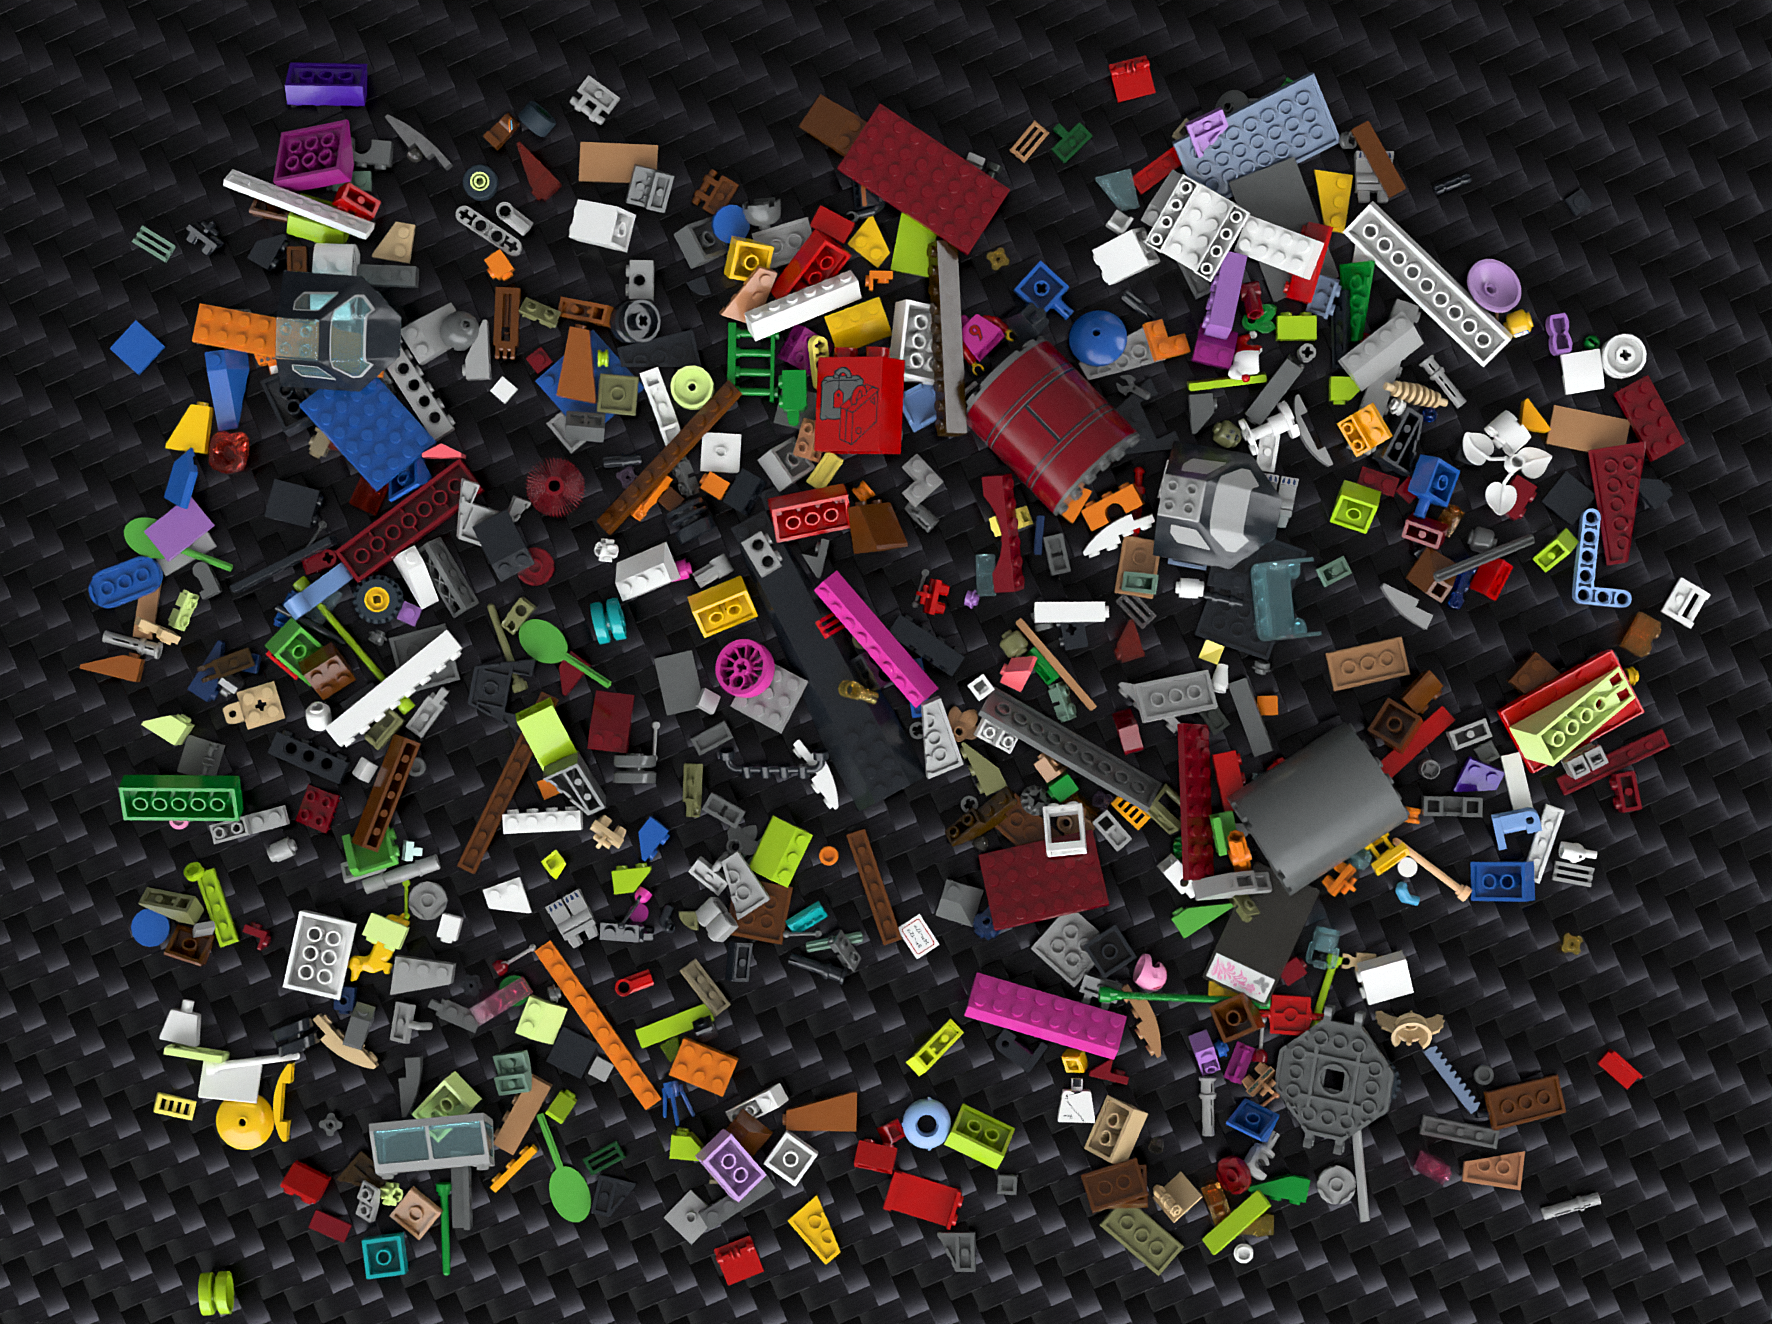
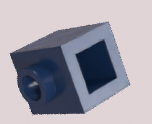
M343 985L340 1000L334 999L333 1010H339L338 1013L350 1014V1011H353L356 1006L358 986Z

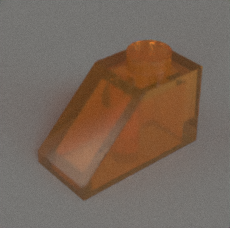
M1219 1182L1201 1188L1215 1227L1231 1214Z

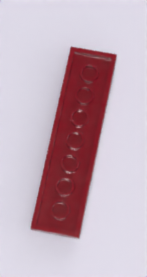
M1181 723L1177 724L1183 880H1201L1214 876L1213 832L1209 816L1212 814L1209 729L1206 724Z

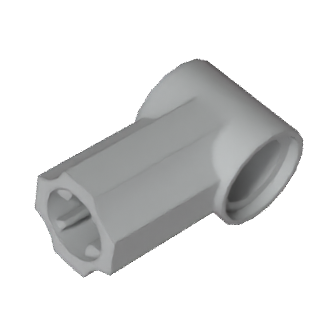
M502 202L496 208L498 218L522 236L534 224L508 202ZM503 207H508L511 210L510 214L506 217L500 214V210Z
M725 554L716 557L709 562L710 564L693 573L700 588L734 571Z

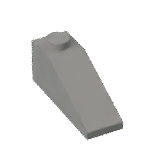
M1172 169L1141 219L1142 222L1151 227L1154 226L1182 174Z
M488 320L482 321L478 337L468 352L465 364L462 365L463 376H466L468 381L492 380Z

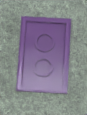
M191 497L188 509L175 506L144 532L166 560L170 562L215 525Z

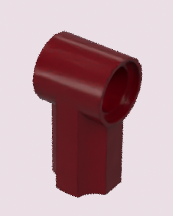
M1259 281L1242 283L1240 298L1244 302L1247 318L1252 320L1259 319L1264 315Z

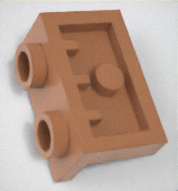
M803 418L793 455L819 463L822 452L814 451L815 420Z

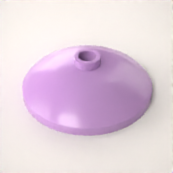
M1484 259L1475 263L1469 270L1467 276L1468 289L1474 300L1483 308L1492 312L1503 313L1510 311L1518 304L1521 298V285L1516 274L1506 264L1494 259Z

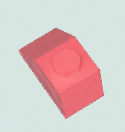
M1037 657L1011 658L1008 665L1004 663L1000 674L1003 675L1000 683L1021 692L1032 672Z

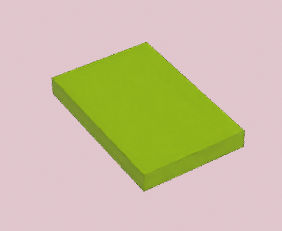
M901 213L890 270L929 278L927 247L929 243L936 241L937 235L904 213Z

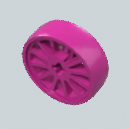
M735 640L726 645L720 652L716 661V677L719 684L728 693L740 698H752L763 693L771 684L775 672L774 659L764 645L754 640ZM751 647H753L755 650L750 657ZM742 648H745L744 657L740 651ZM735 653L739 658L738 660L732 658ZM729 661L734 663L733 667H727ZM728 671H734L731 676L727 677ZM756 671H762L761 676L756 674ZM753 676L758 678V681L756 683ZM739 678H743V683L741 686H739L737 683Z

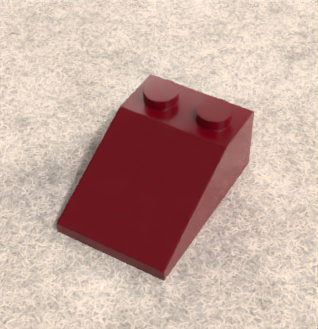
M596 691L587 749L628 753L635 695Z

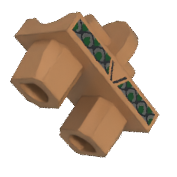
M1260 1062L1255 1067V1070L1261 1076L1256 1081L1250 1075H1247L1242 1080L1243 1085L1247 1089L1246 1092L1252 1097L1258 1092L1262 1096L1267 1092L1272 1095L1275 1093L1271 1088L1276 1084L1272 1079L1276 1075V1071L1271 1066L1268 1067L1263 1062Z

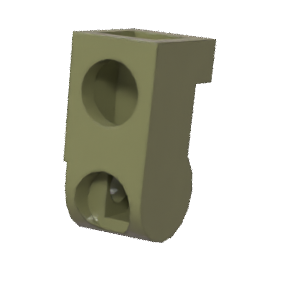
M520 597L507 614L501 626L514 635L537 607L525 597Z

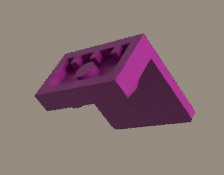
M801 325L793 326L777 358L800 370H806L807 374L812 377L808 341L817 334ZM818 341V344H816L815 347L818 348V345H820L821 342ZM827 341V342H828L829 355H830V353H831V351H832V349H833V347H834V344H832L831 342Z

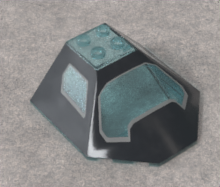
M284 270L276 317L275 354L281 386L360 392L400 357L402 317L392 309L384 297L368 283L369 281L364 276Z

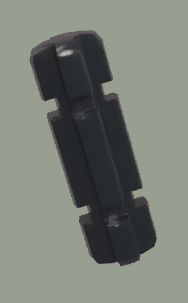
M1465 172L1460 176L1445 180L1443 183H1437L1433 186L1436 195L1444 193L1445 190L1449 191L1462 184L1470 183V174Z

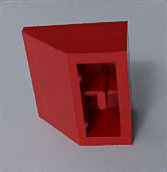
M297 1160L291 1166L280 1187L284 1188L283 1191L289 1195L294 1196L296 1194L300 1196L301 1200L307 1204H315L322 1198L331 1177Z

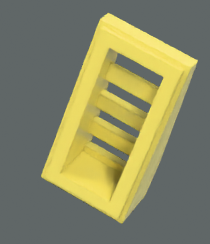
M157 1092L153 1112L192 1120L197 1101ZM162 1099H166L164 1109L160 1108ZM170 1100L174 1101L172 1111L168 1110ZM178 1102H182L178 1113L176 1112ZM186 1103L189 1104L187 1115L183 1114Z

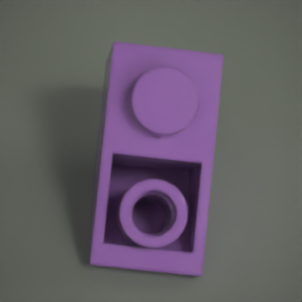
M1207 1029L1188 1036L1202 1076L1221 1070Z

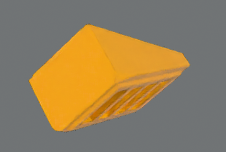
M1117 796L1110 804L1139 830L1151 817L1134 805L1125 813L1123 810L1130 803L1126 801L1120 808L1118 804L1123 799ZM1136 808L1139 809L1132 818L1129 817ZM1143 813L1145 816L1136 824L1134 821Z

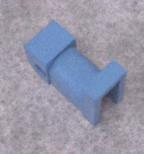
M1532 807L1491 815L1499 850L1507 849L1504 834L1527 830L1528 834L1542 831L1539 815Z

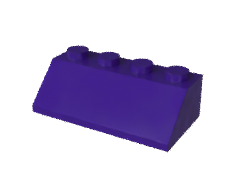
M290 63L285 82L287 105L365 106L367 97V64Z

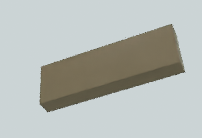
M696 958L680 970L681 974L714 1017L731 1005Z

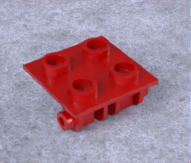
M1146 55L1109 65L1118 103L1156 93L1149 68L1150 63Z
M750 1235L714 1249L716 1260L720 1264L728 1286L764 1272Z

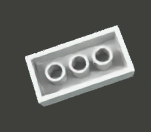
M1249 215L1234 252L1247 255V257L1310 280L1324 243Z

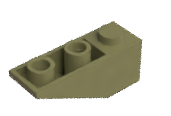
M961 743L963 747L959 749L963 758L968 757L971 765H968L972 776H977L979 782L976 785L981 794L985 793L988 796L1007 786L998 767L966 743Z

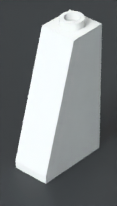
M1105 602L1034 603V623L1105 622V618L1109 617V606H1105Z

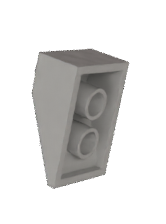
M452 303L421 317L401 329L402 337L421 366L452 348L450 345L447 346L440 336V326L443 320L449 314L456 311Z

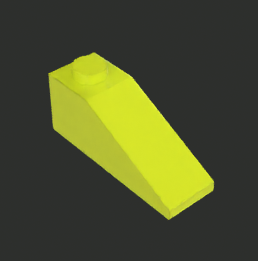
M949 1019L906 1063L918 1076L922 1075L964 1032L952 1019Z

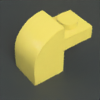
M1027 506L1015 509L1018 529L1033 524ZM997 516L989 518L990 527L995 537L1001 536Z

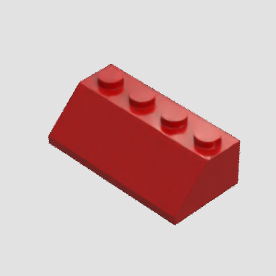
M1307 222L1306 225H1302L1301 235L1324 243V246L1310 280L1288 272V274H1291L1289 282H1285L1283 293H1286L1285 298L1305 304L1312 302L1334 227L1313 222Z
M815 229L774 282L770 292L776 299H780L832 278L839 273L852 255L832 238Z
M844 483L768 498L770 516L777 543L850 528L848 507L850 506Z

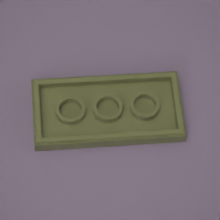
M1141 1208L1112 1209L1100 1223L1102 1228L1158 1276L1184 1247Z

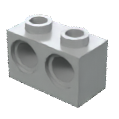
M760 531L741 543L762 578L782 566L780 561L783 559L777 550H772L770 545L773 542L767 533L764 535ZM755 541H763L764 546L761 550L753 548ZM772 557L774 560L772 566L765 567L763 565L764 558Z

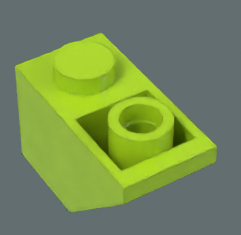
M647 863L635 864V868H628L627 865L616 866V870L612 871L614 894L635 892L652 870V866H647Z

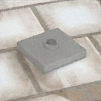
M690 1189L664 1216V1219L692 1245L707 1229L698 1212L708 1205Z

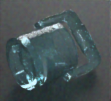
M1316 926L1313 941H1310L1306 962L1313 964L1315 968L1326 970V968L1334 969L1339 955V948L1337 946L1341 931ZM1313 950L1333 954L1331 964L1319 960H1311Z

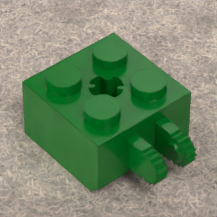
M782 370V375H779V387L782 389L783 395H779V406L783 408L784 413H787L788 424L797 426L799 424L800 412H805L808 409L806 370Z

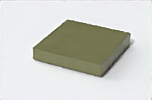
M600 373L597 413L636 416L639 377Z

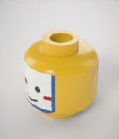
M1523 309L1507 314L1506 322L1503 323L1504 327L1514 338L1530 333L1531 327H1534L1530 313H1526Z

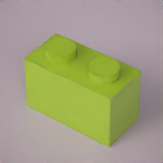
M1282 312L1281 316L1276 317V341H1315L1317 339V316H1312L1311 312H1302L1300 316H1292L1291 312Z

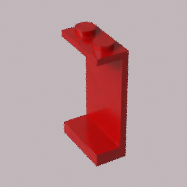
M895 1169L883 1209L888 1211L892 1209L946 1226V1229L950 1230L951 1225L955 1226L958 1215L955 1212L957 1206L961 1207L964 1196L961 1195L960 1189Z

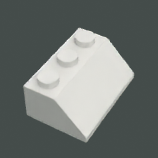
M667 542L617 563L615 584L622 601L633 599L681 578Z

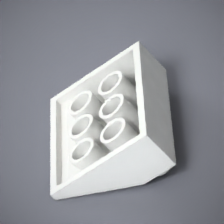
M907 299L895 303L890 358L905 360L904 382L933 385L935 380L932 369L934 360L931 350L933 341L930 330L932 324L929 311L930 304Z
M299 911L283 987L340 1000L357 923L313 911Z

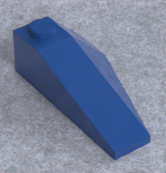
M231 349L205 352L218 431L238 429L244 393L246 392L247 377L250 371L248 353Z

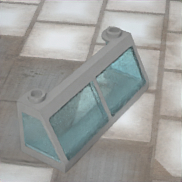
M485 1113L369 1124L375 1173L382 1177V1179H393L394 1175L400 1172L474 1166L477 1167V1170H488L489 1166H495L493 1119Z

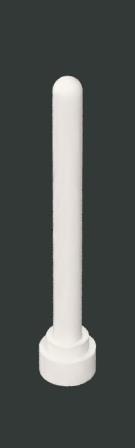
M300 1053L289 1054L283 1057L277 1054L229 1060L223 1063L205 1061L207 1075H212L215 1072H219L220 1069L298 1060Z

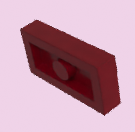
M1362 466L1356 484L1394 497L1400 478Z

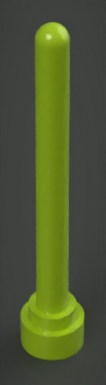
M1328 953L1326 959L1328 961V969L1314 1013H1322L1335 970L1342 964L1343 957ZM1312 1020L1309 1029L1319 1023V1021Z

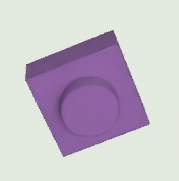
M404 601L397 619L416 626L422 609Z

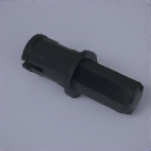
M1129 290L1121 297L1123 301L1135 310V313L1138 312L1149 322L1158 313L1144 303L1145 300L1142 301Z
M621 453V455L604 456L603 465L605 468H625V466L642 465L641 453L627 455Z

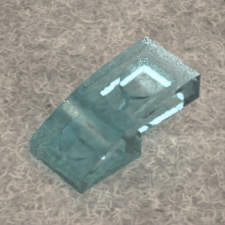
M995 554L976 555L977 594L980 596H996L992 575L996 568Z

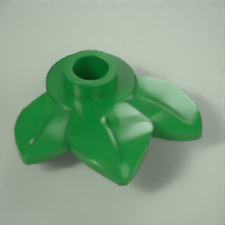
M1263 304L1264 315L1259 319H1254L1255 322L1253 324L1248 322L1251 318H1247V314H1245L1242 318L1243 328L1247 331L1257 330L1261 333L1272 332L1276 329L1275 324L1271 320L1276 314L1277 307L1272 304Z

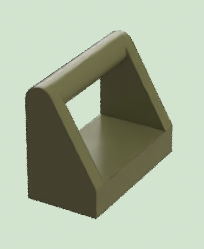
M1165 783L1159 789L1150 809L1146 813L1171 835L1180 830L1181 817L1179 819L1174 817L1158 800L1165 792L1180 806V796Z

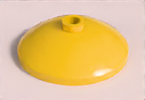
M259 1094L257 1104L224 1100L216 1116V1126L221 1138L228 1145L241 1150L254 1149L266 1142L275 1124L271 1105ZM240 1119H244L246 1121L245 1126L240 1124Z

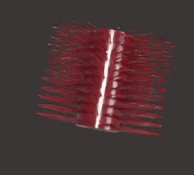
M554 457L553 465L550 459L551 468L546 459L549 471L547 469V476L549 478L547 479L543 474H541L543 476L541 477L532 470L539 477L529 473L537 479L528 476L531 480L527 481L532 484L527 486L532 487H526L531 489L527 491L529 494L526 495H532L528 498L533 503L532 505L537 510L540 508L543 514L546 515L548 513L550 517L551 513H555L558 517V509L561 516L560 506L565 515L563 506L566 512L567 509L562 501L563 497L565 496L572 504L574 503L570 499L578 503L573 498L581 501V499L575 496L583 498V496L578 494L585 495L581 491H583V488H586L582 486L585 484L583 480H578L581 477V473L579 470H576L572 462L570 464L566 460L562 462L561 458L559 462L557 458L556 463ZM554 483H559L560 489L555 492L551 491V486Z

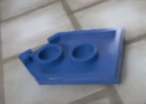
M193 448L187 450L174 462L164 496L167 500L184 509H188L198 475L197 465H194L193 457L195 456Z

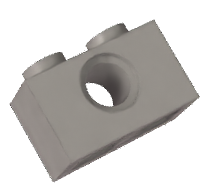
M630 260V265H626V277H629V284H626V296H629L630 301L641 299L654 301L655 263L653 260ZM638 276L645 277V282L641 286L635 284V279Z

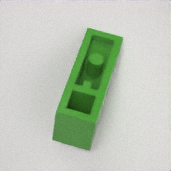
M1228 902L1192 906L1184 909L1180 907L1172 912L1174 916L1171 917V920L1185 939L1231 909L1233 905Z

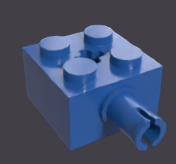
M1041 260L1014 289V293L1026 304L1032 302L1037 308H1043L1046 313L1050 309H1055L1067 320L1069 315L1074 312L1061 300L1069 286ZM1044 285L1045 293H1038L1037 286L1042 287Z
M1420 454L1407 490L1419 499L1413 515L1425 519L1430 504L1448 507L1460 471L1438 457Z

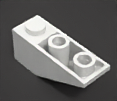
M778 1083L726 1111V1114L732 1122L743 1108L754 1118H758L779 1108L789 1099L781 1084Z

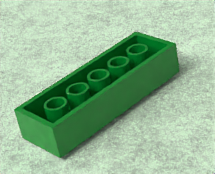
M124 775L119 785L124 820L239 821L244 809L239 776Z

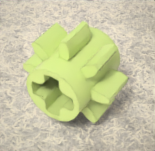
M386 1182L384 1186L380 1187V1198L383 1199L382 1204L396 1206V1202L402 1200L403 1190L398 1188L399 1183Z

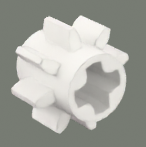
M601 538V542L595 545L594 552L599 557V561L612 562V558L615 559L618 556L619 548L614 544L615 540Z

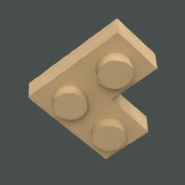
M139 616L136 618L135 624L139 626V631L149 634L151 631L157 634L156 638L166 644L171 645L172 642L178 644L181 637L174 631Z

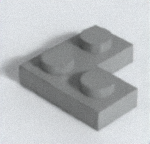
M918 454L913 456L902 467L915 481L902 493L914 507L919 505L943 483L940 477Z

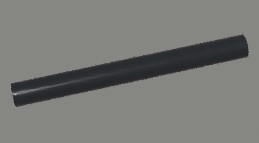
M277 603L274 610L291 618L292 616L287 609ZM303 616L296 620L298 623L342 646L346 643L343 637Z

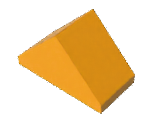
M1528 398L1521 402L1518 421L1520 426L1523 424L1528 431L1546 433L1551 430Z

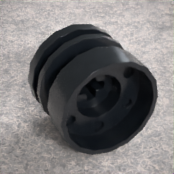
M702 497L685 501L674 507L666 515L668 520L677 518V520L670 524L671 527L678 525L682 527L675 533L681 545L717 527L711 515L701 516L707 510L706 506L697 508L698 505L704 502Z

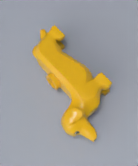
M404 913L399 916L393 914L386 916V918L407 927L410 921L403 919L405 917ZM377 941L370 955L352 956L348 962V968L351 970L350 981L357 980L362 970L370 973L383 970L385 974H390L393 964L388 961L392 958L394 951L384 948L385 944Z

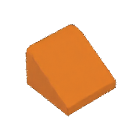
M1277 695L1257 696V705L1261 715H1278Z

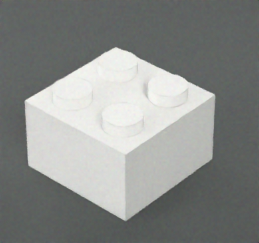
M786 1130L765 1159L764 1165L796 1186L817 1157L818 1151L789 1130Z

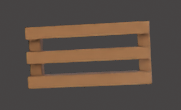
M1034 120L1012 146L1010 152L1025 163L1049 135V132ZM1037 127L1036 132L1018 152L1016 150L1033 128ZM1040 132H1043L1044 134L1033 145V147L1028 151V153L1025 156H1023L1022 153L1033 142V140L1038 136V134Z

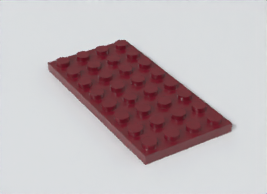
M879 104L837 168V170L966 255L969 254L1010 191L1009 188L882 104Z

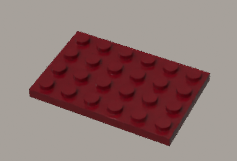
M1092 829L1085 831L1087 854L1048 857L1046 841L1042 840L978 855L995 931L1109 905ZM1080 832L1052 838V843L1080 841Z

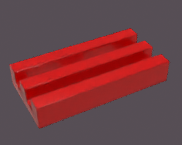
M833 612L815 622L825 639L845 628L842 624L834 630L826 632V629L840 622L837 618L822 626L821 623L835 616Z

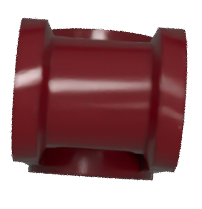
M323 550L302 561L305 574L308 576L335 567L340 563V558L335 553V550ZM329 555H333L334 557L333 559H331V562L326 560V558H328Z

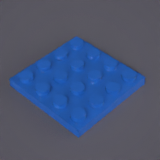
M592 330L591 340L598 401L600 373L625 376L634 375L627 367H621L620 359ZM605 349H608L609 366L602 365L598 367V350L604 352ZM564 356L535 381L565 415L567 411L597 413V403H587L556 395ZM640 382L638 385V394L643 389H645ZM602 413V414H606V415H605V423H606L607 421H609V420L615 415V414Z

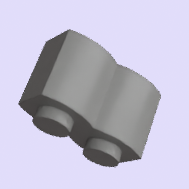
M710 897L695 912L698 917L697 921L706 927L707 934L713 941L724 942L739 927L736 920L718 897Z

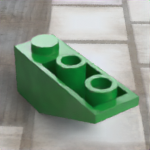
M1286 1174L1252 1183L1247 1190L1251 1192V1195L1260 1190L1263 1194L1269 1195L1272 1200L1281 1201L1284 1198L1289 1199V1203L1300 1205L1301 1202L1306 1203L1310 1179L1304 1176Z

